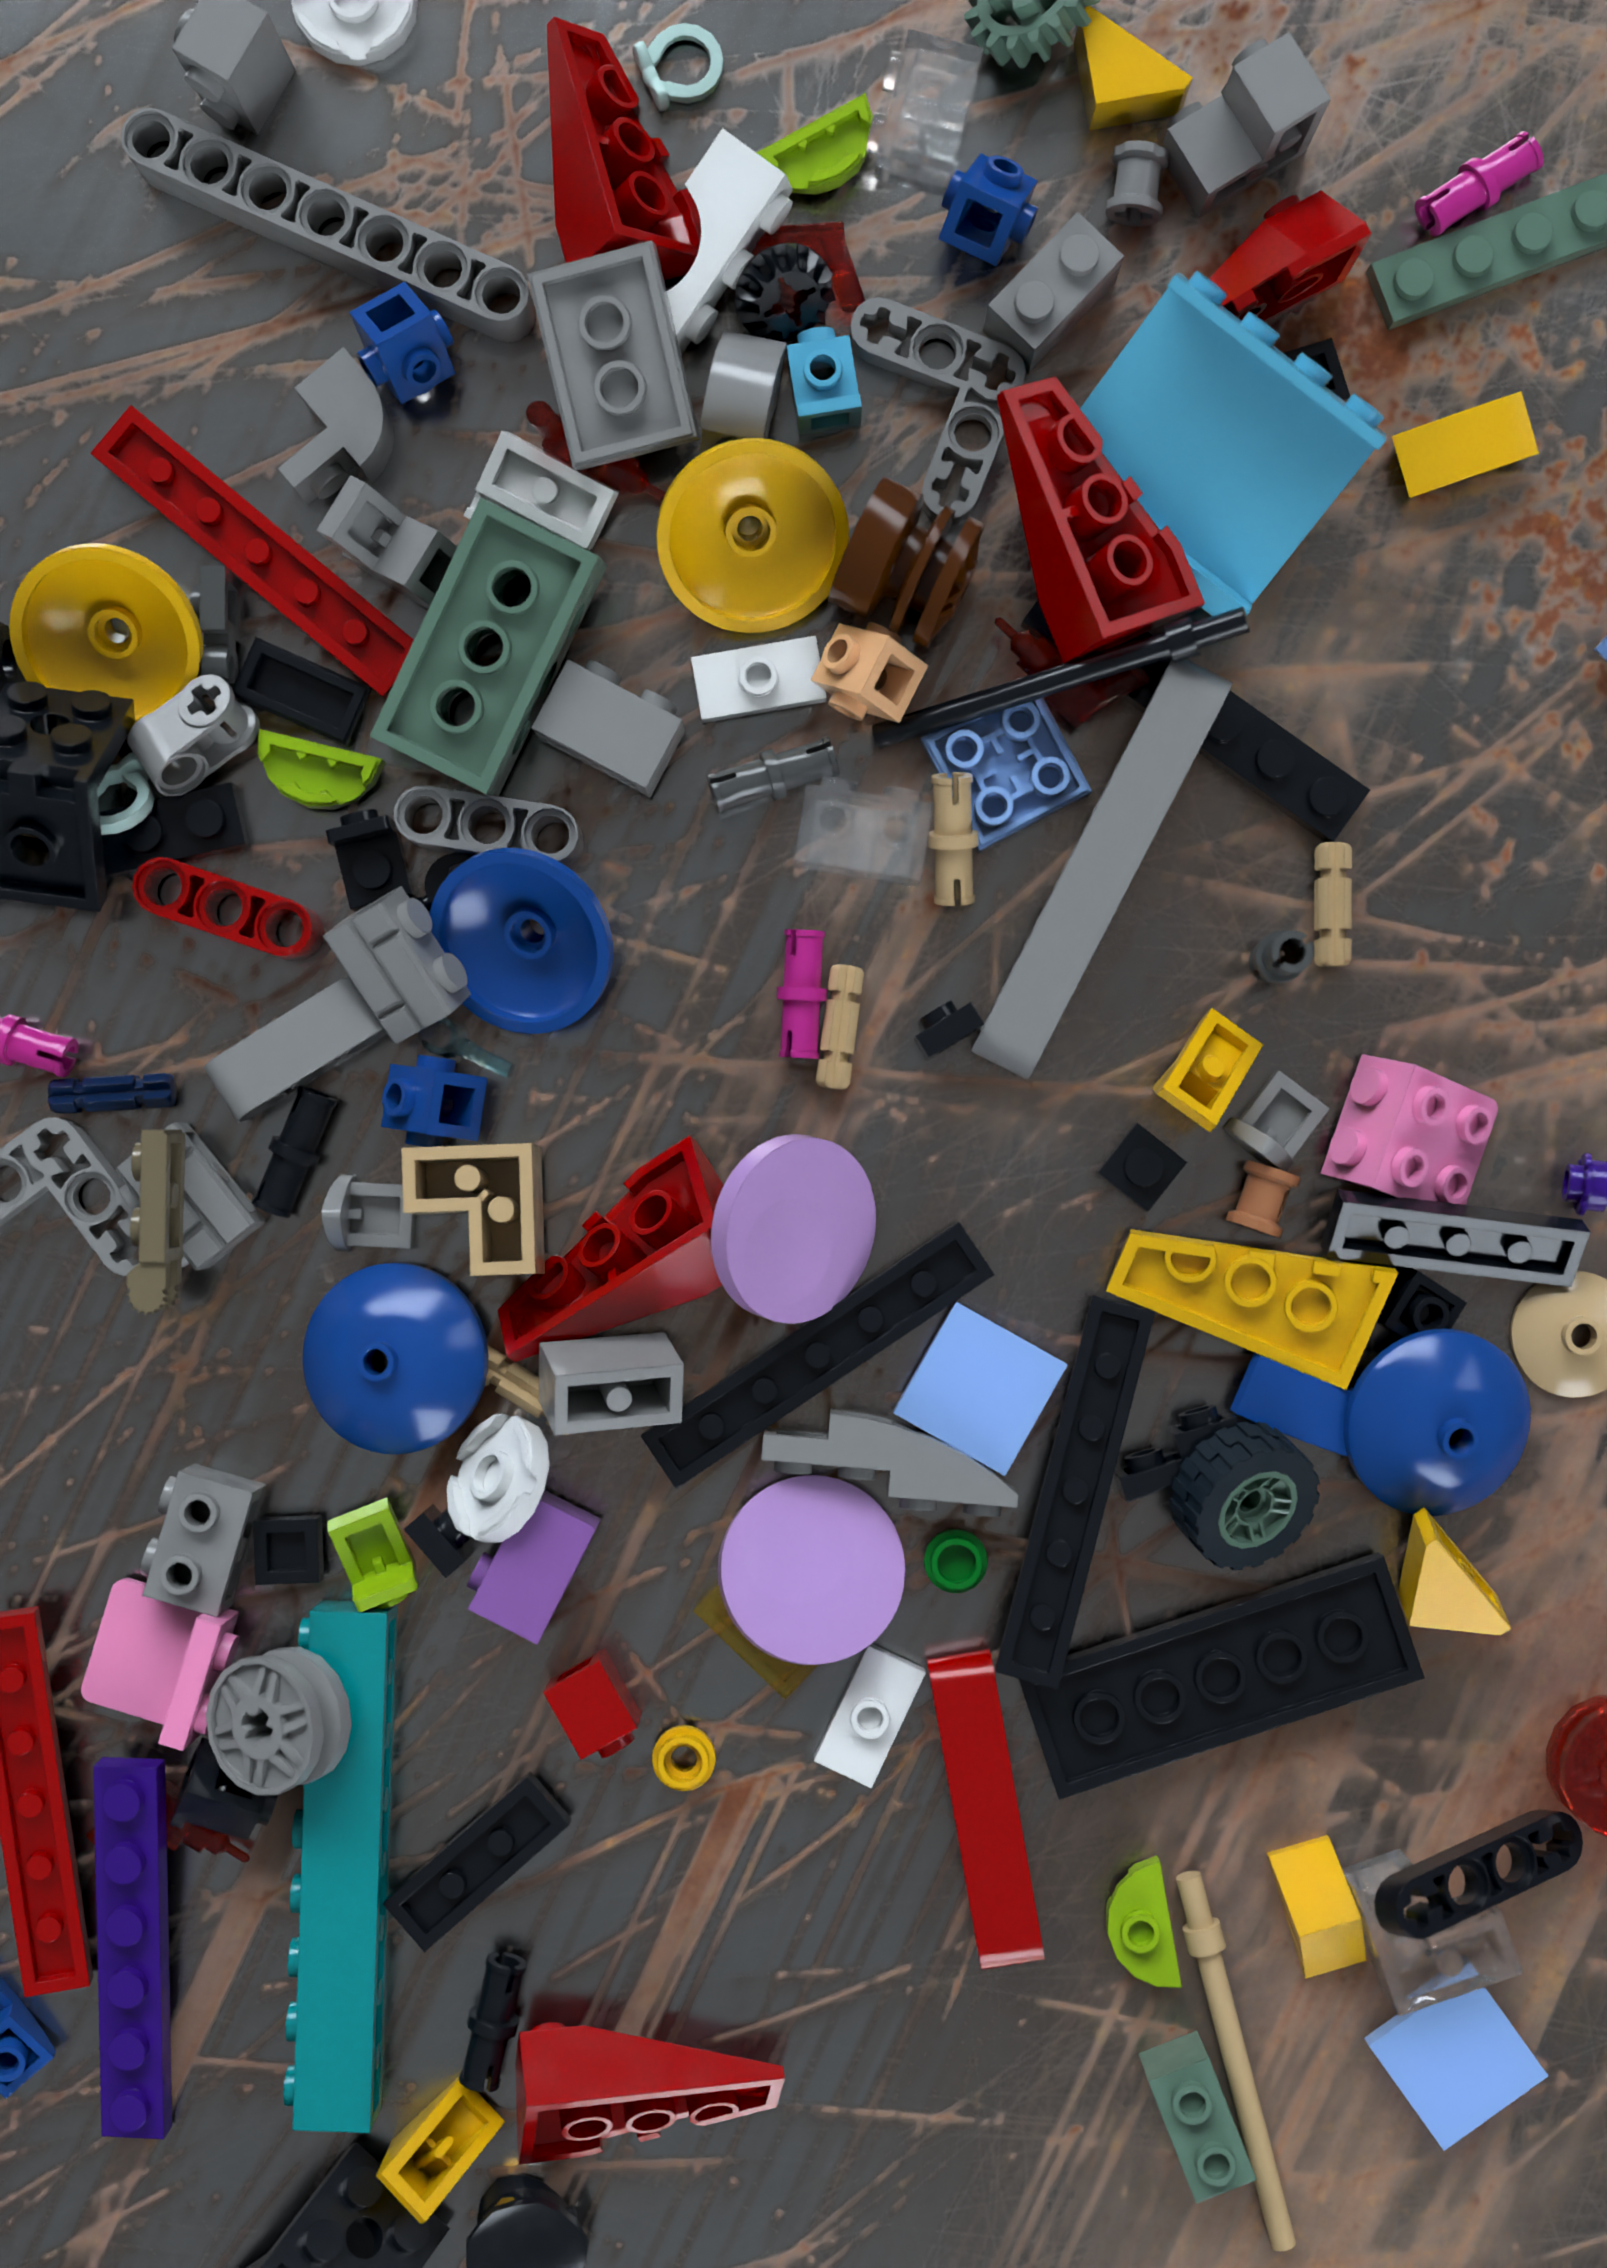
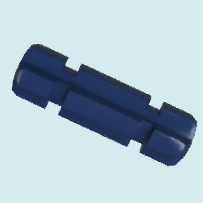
M169 1073L144 1074L143 1079H140L139 1075L85 1077L82 1082L80 1079L75 1078L54 1079L48 1085L50 1110L60 1114L81 1113L83 1108L86 1112L141 1109L142 1104L146 1108H167L175 1105L177 1096L175 1078Z

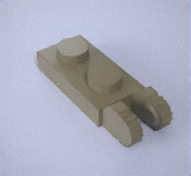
M182 1129L141 1130V1142H136L132 1151V1175L135 1181H140V1208L136 1207L132 1212L130 1237L133 1246L139 1247V1263L127 1274V1288L130 1289V1292L126 1295L129 1296L128 1303L132 1304V1309H137L138 1313L144 1312L145 1315L151 1312L156 1313L162 1309H169V1306L175 1305V1301L179 1299L178 1293L181 1292L178 1289V1285L181 1284L183 1259L185 1133H182Z

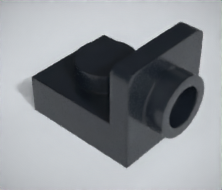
M376 809L356 811L340 817V827L326 830L328 843L335 847L351 910L356 912L399 886L403 887L409 898L416 897L401 834L394 820L388 815L379 817Z

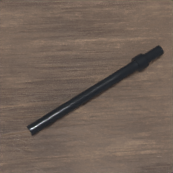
M1240 607L1193 622L1191 617L1165 624V632L905 714L900 723L886 720L872 725L875 742L879 749H883L1170 657L1176 663L1201 655L1200 648L1249 633L1250 627L1244 607Z

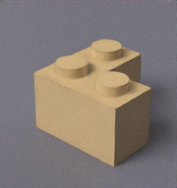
M533 1143L402 1148L403 1213L415 1215L468 1213L470 1276L545 1274L542 1152L540 1146Z

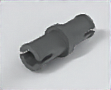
M825 736L821 740L777 754L772 749L759 753L760 759L714 774L712 772L706 776L714 804L720 814L727 809L768 796H772L774 801L786 798L787 790L827 777L839 776L840 770L831 741L828 736Z
M1297 930L1275 931L1263 937L1251 951L1248 959L1249 969L1251 972L1257 969L1259 974L1256 978L1266 983L1288 982L1298 977L1310 965L1314 956V946L1312 942L1303 943L1302 940L1307 936L1303 932ZM1280 950L1284 952V955L1280 956ZM1278 958H1281V964L1276 961Z

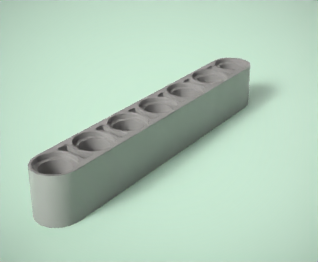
M154 108L139 109L131 114L123 124L121 131L123 149L144 180L160 191L385 291L405 281L430 311L435 309L440 315L495 340L507 343L519 341L527 336L535 325L537 314L528 282L520 271L509 264L162 110ZM163 141L170 142L169 147L162 155L154 158L146 157L147 152L154 144ZM222 166L228 168L226 175L217 183H203L205 176L212 169ZM276 192L286 193L285 200L280 206L270 210L260 209L263 200L268 195ZM338 217L345 219L344 225L335 234L328 236L318 234L322 223L329 218ZM389 243L403 245L401 253L395 259L386 262L375 260L376 253L382 246ZM453 268L461 271L460 278L450 287L440 288L432 285L437 273L444 269ZM512 294L520 298L515 309L508 313L499 314L489 310L491 303L500 295Z
M1173 658L1171 659L970 1050L971 1052L1026 1080L1030 1077L1216 719L1233 682L1188 659L1176 663Z

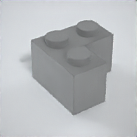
M1290 32L1269 45L1265 39L1258 40L1249 45L1233 60L1232 71L1227 84L1221 91L1222 95L1204 107H1202L1200 102H1194L1174 115L1167 124L1168 129L1162 147L1168 149L1170 153L1167 169L1198 218L1306 153L1331 97Z

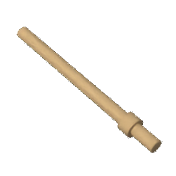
M1187 1871L1176 1876L1187 1923L1182 1927L1189 1955L1197 1958L1247 2156L1257 2179L1254 2183L1270 2245L1274 2251H1287L1295 2247L1296 2239L1221 1953L1226 1948L1220 1920L1212 1917L1201 1872Z

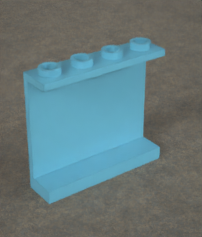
M1196 270L1192 277L1187 279L1181 273H1177L1168 283L1165 293L1086 399L1080 410L1103 439L1101 452L1121 479L1124 481L1131 476L1143 494L1137 500L1157 527L1161 530L1168 526L1181 543L1205 602L1201 608L1211 616L1244 607L1247 616L1254 601L1375 449L1379 450L1387 440L1386 433L1378 428V425L1385 417L1355 393L1345 402L1329 390L1326 385L1333 376L1301 352L1296 360L1292 361L1273 345L1280 335L1259 317L1249 311L1241 321L1224 308L1221 303L1228 294L1205 275Z

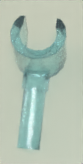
M448 1018L438 1021V1023L447 1026L451 1031V1038L446 1046L439 1048L423 1039L421 1041L424 1048L430 1053L444 1058L460 1056L466 1060L470 1059L504 1077L507 1076L513 1064L467 1039L464 1028Z

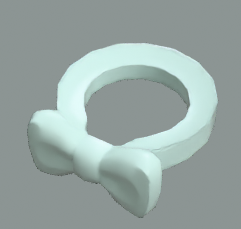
M681 23L669 26L656 36L648 48L644 41L637 42L632 48L633 57L642 73L643 82L649 87L659 112L666 111L669 108V101L686 104L702 101L715 91L721 81L724 59L720 44L710 32L699 25ZM681 40L694 41L706 50L710 59V69L702 80L690 85L660 80L655 67L659 64L667 47L674 42Z
M133 752L123 757L118 764L110 766L97 789L99 797L109 785L124 782L130 788L137 791L136 799L130 807L114 815L100 816L101 835L118 834L129 830L142 822L152 810L155 799L147 781L149 776Z

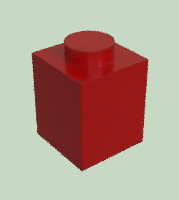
M605 1648L550 1678L543 1694L581 1760L598 1751L601 1758L609 1757L625 1748L635 1739L632 1731L638 1728L642 1713Z

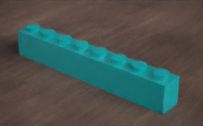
M321 1600L309 1611V1617H303L300 1623L298 1647L320 1655L338 1674L349 1698L352 1726L347 1751L335 1769L318 1780L304 1785L303 1809L296 1810L292 1825V1846L294 1849H302L301 1873L294 1874L290 1889L291 1913H299V1937L291 1939L288 1952V1976L297 1978V2001L289 2003L285 2027L286 2041L295 2042V2065L287 2067L283 2089L284 2105L293 2106L292 2131L370 2133L382 2108L388 1910L383 1905V1902L389 1894L398 1604L389 1608L378 1609L373 1607L366 1611L358 1612L354 1602L350 1600Z

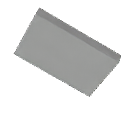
M652 240L527 274L573 469L580 471L700 440L656 245Z

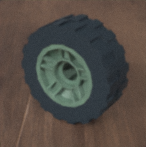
M1246 1421L1236 1423V1426L1228 1429L1224 1427L1216 1431L1215 1435L1207 1441L1204 1439L1195 1447L1196 1450L1189 1458L1186 1457L1181 1464V1471L1178 1477H1174L1171 1486L1173 1490L1172 1498H1169L1170 1509L1174 1512L1172 1519L1206 1560L1209 1559L1214 1566L1222 1569L1224 1566L1230 1567L1231 1570H1243V1567L1248 1566L1255 1568L1263 1565L1264 1561L1272 1557L1275 1559L1284 1553L1283 1550L1291 1543L1294 1544L1300 1538L1306 1524H1310L1314 1516L1312 1512L1315 1504L1319 1502L1320 1493L1317 1491V1485L1320 1484L1319 1475L1312 1469L1315 1466L1281 1431L1275 1427L1272 1429L1267 1423L1257 1422L1256 1424H1249Z

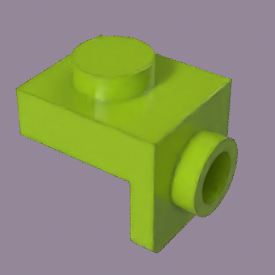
M388 1497L327 1521L328 1534L352 1585L353 1602L358 1612H363L373 1607L378 1609L392 1607L403 1601L409 1593L418 1589L415 1559Z

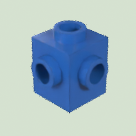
M980 153L966 173L957 169L950 180L941 207L949 211L938 239L969 255L997 266L1011 243L1015 241L1023 245L1031 230L1039 208L1029 202L1038 180L1024 174L1023 168L1009 158L997 155L988 157Z
M405 281L349 312L364 346L363 349L356 352L360 365L376 388L385 384L401 405L418 395L429 392L435 385L456 374L446 349L454 344L446 323L437 310L432 309L430 311Z
M418 1055L416 1067L390 1064L388 1082L384 1087L382 1095L384 1110L381 1127L406 1131L405 1144L423 1147L444 1146L445 1137L478 1141L487 1078L455 1073L456 1060Z

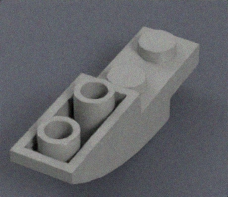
M830 1408L828 1433L766 1428L764 1430L761 1460L774 1461V1471L807 1475L812 1474L813 1465L838 1467L837 1476L842 1478L875 1480L876 1470L888 1471L886 1487L888 1497L900 1498L899 1507L908 1510L936 1511L938 1501L963 1503V1513L998 1517L1001 1516L1002 1507L1017 1508L1018 1494L1016 1490L993 1469L924 1430L897 1420L865 1412Z

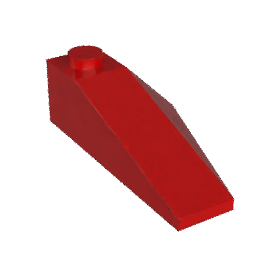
M553 16L547 23L555 226L565 262H573L652 240L657 248L664 280L686 275L696 259L701 240V221L692 195L688 189L677 191L663 165V162L670 156L660 137L650 138L636 116L634 109L639 103V98L605 35Z
M1322 190L1301 201L1298 195H1292L1272 206L1264 214L1265 220L1209 279L1228 294L1221 305L1242 321L1250 311L1266 323L1343 282L1372 233L1365 221Z
M1056 376L1001 391L996 397L1038 600L1063 663L1065 664L1115 647L1203 606L1205 602L1181 543L1168 526L1161 530L1157 527L1137 500L1143 494L1131 476L1123 481L1101 452L1103 439Z
M690 1135L639 1167L623 1183L630 1191L604 1217L595 1211L581 1225L588 1233L564 1257L550 1256L545 1261V1274H532L497 1309L506 1355L513 1362L539 1354V1343L583 1339L706 1296L722 1286L712 1257L711 1227L715 1206L724 1184L698 1143Z
M557 2022L537 2025L530 2031L519 2032L515 2060L518 2162L521 2165L581 2158L603 2152L602 2139L629 2132L637 2133V2138L640 2142L661 2137V2130L670 2127L676 2120L688 2117L694 2125L706 2126L776 2108L785 2080L783 2066L585 2025L566 2027L564 2024Z

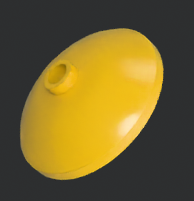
M743 438L728 441L706 450L689 462L669 486L659 510L656 528L659 562L667 583L675 596L686 608L702 620L716 627L741 633H762L784 628L814 611L829 595L835 574L849 543V524L845 505L837 487L827 472L813 458L801 450L783 442L762 438ZM747 516H753L760 520L758 530L750 535L742 534L737 530L741 519Z
M99 543L79 544L63 548L39 562L25 576L15 593L9 619L10 641L17 665L27 682L40 683L46 688L75 692L97 690L112 697L133 699L136 723L140 718L154 712L182 691L190 681L201 674V659L204 652L203 638L198 618L190 601L179 585L163 569L136 552L114 545ZM117 618L124 621L129 628V635L117 632L113 626L112 619Z

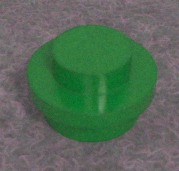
M951 1528L941 1531L930 1540L926 1547L924 1567L927 1576L936 1587L945 1592H967L975 1588L982 1581L987 1571L988 1557L985 1547L976 1535L967 1530Z

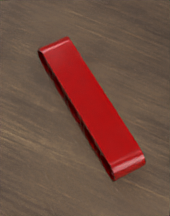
M990 1649L926 1659L981 1971L1045 1960Z

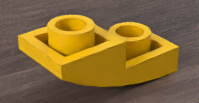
M1522 391L1392 436L1409 498L1540 454Z

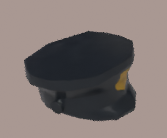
M525 2174L499 2177L480 2200L477 2225L466 2239V2267L585 2268L589 2240L577 2219L578 2213L574 2205L568 2206L560 2195L547 2184Z

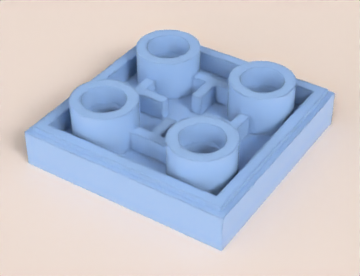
M1044 698L930 733L920 740L937 774L947 773L948 778H952V772L973 774V782H971L972 829L978 831L979 845L975 847L978 853L1092 793Z
M955 1301L896 1404L893 1413L1006 1476L1068 1364Z
M1468 1964L1364 2037L1368 2046L1444 2151L1548 2077V2074Z

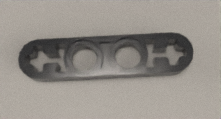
M1541 1809L1529 1811L1388 1876L1381 1882L1376 1891L1374 1901L1376 1918L1380 1926L1389 1934L1417 1940L1429 1938L1570 1870L1577 1864L1582 1853L1583 1839L1581 1829L1577 1821L1570 1814ZM1548 1841L1546 1843V1851L1536 1850L1532 1845ZM1505 1844L1511 1853L1512 1864L1508 1875L1502 1879L1497 1871L1496 1858L1498 1851ZM1458 1866L1464 1874L1465 1888L1461 1898L1455 1902L1449 1892L1448 1883L1453 1869ZM1411 1895L1426 1897L1429 1902H1418L1409 1906L1411 1904Z

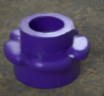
M1584 1153L1577 1164H1567L1563 1175L1562 1199L1564 1202H1573V1208L1577 1215L1584 1216L1586 1210L1604 1212L1607 1206V1161L1592 1160L1590 1153Z

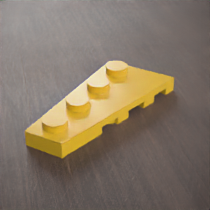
M1131 1229L1106 1286V1292L1347 1390L1398 1272L1395 1268Z

